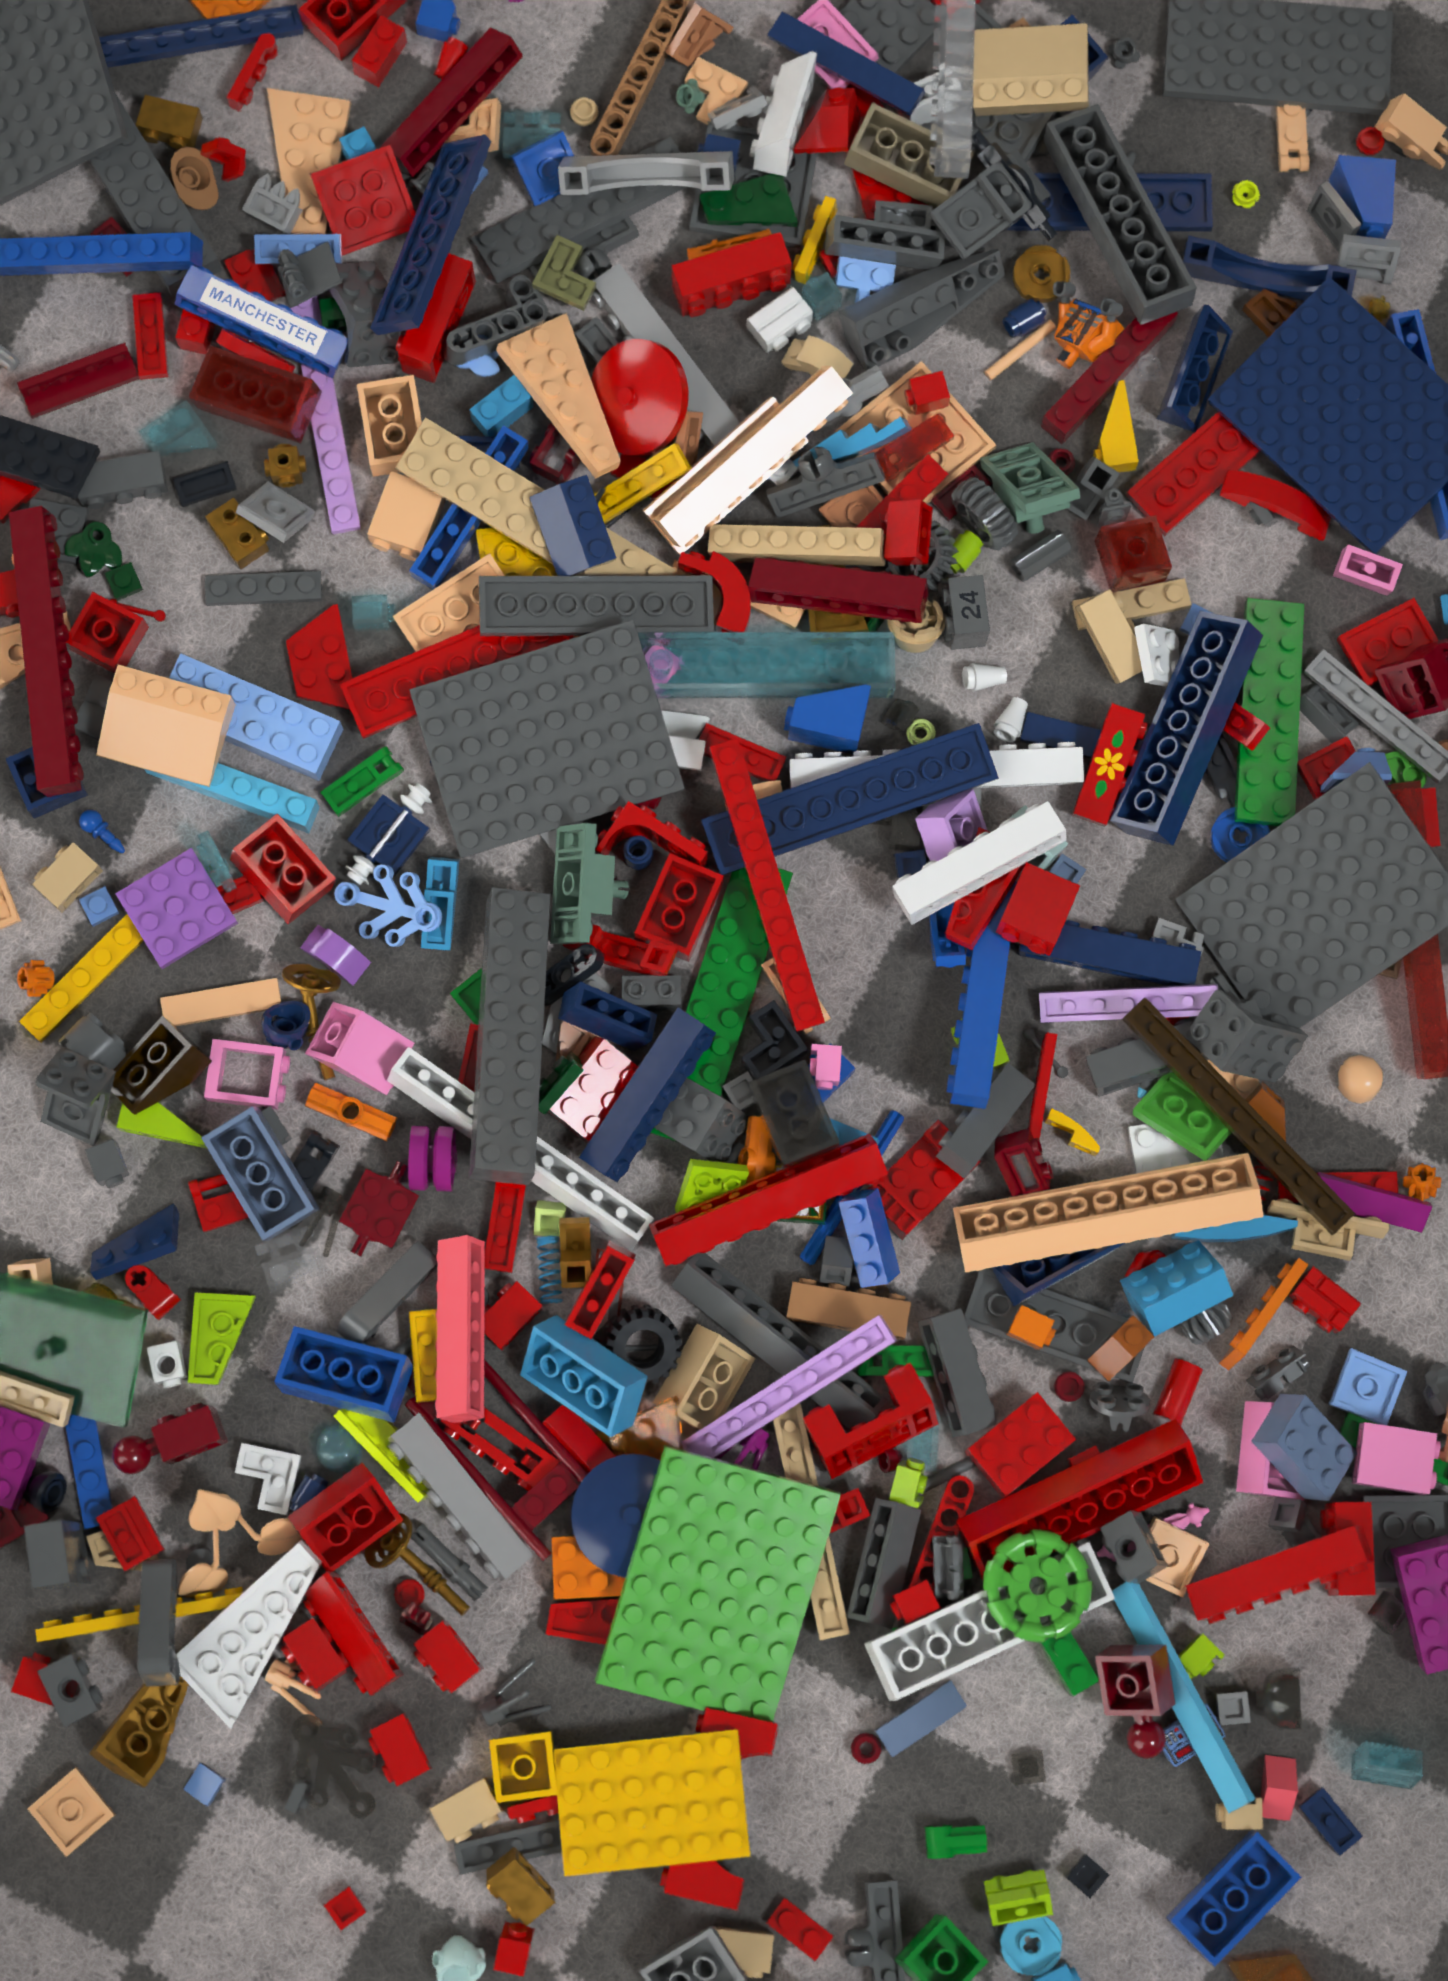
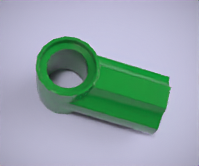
M985 1825L925 1827L927 1859L952 1858L956 1854L987 1852Z

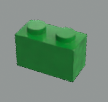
M1071 1632L1058 1639L1051 1637L1046 1638L1045 1642H1039L1070 1696L1074 1697L1099 1681Z

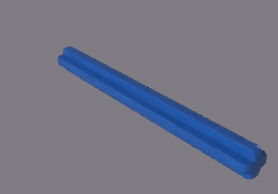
M894 1110L889 1112L874 1136L879 1139L878 1148L881 1156L904 1121V1116ZM863 1185L859 1186L857 1191H860ZM837 1195L826 1213L825 1225H818L803 1249L800 1259L805 1263L814 1265L824 1249L826 1236H832L843 1219L838 1202L847 1195Z

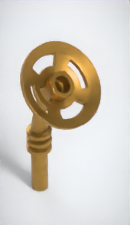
M309 964L289 965L283 969L282 978L288 984L300 990L303 1003L308 1006L311 1012L310 1023L307 1027L308 1032L306 1033V1036L310 1037L308 1042L311 1043L319 1028L314 996L317 993H328L338 990L341 985V979L330 970L318 969ZM303 974V976L298 978L294 977L293 975ZM318 1061L324 1081L335 1078L333 1069Z
M399 1513L403 1521L392 1528V1532L386 1533L381 1542H379L380 1537L365 1548L366 1562L371 1567L380 1569L390 1565L400 1556L424 1578L423 1582L425 1584L429 1583L428 1587L433 1588L432 1591L434 1593L438 1592L463 1616L470 1609V1606L446 1584L447 1580L445 1578L441 1579L442 1575L440 1573L437 1574L436 1569L432 1570L407 1547L412 1534V1522L408 1516ZM402 1523L406 1525L407 1532L402 1528ZM376 1552H378L379 1557L383 1559L381 1562L377 1561Z

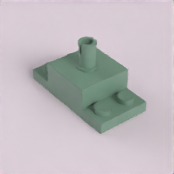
M1033 442L980 458L981 468L993 480L994 492L1004 501L1005 506L1010 509L1009 512L1014 517L1016 523L1026 521V531L1028 533H1039L1044 530L1043 515L1069 508L1070 501L1080 499L1079 487Z
M582 823L559 826L557 828L550 944L590 943L593 929L591 917L612 915L613 897L625 899L629 891L618 890L629 888L628 882L625 880H614L615 856L595 854V847L598 842L596 824Z

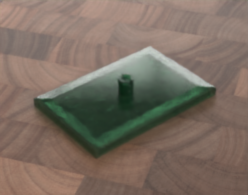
M0 1272V1371L75 1396L71 1410L72 1415L124 1428L128 1426L149 1309Z

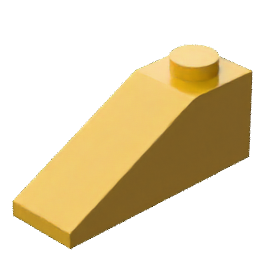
M1124 380L1118 382L1098 447L1093 451L1094 457L1118 472L1134 471L1139 463Z

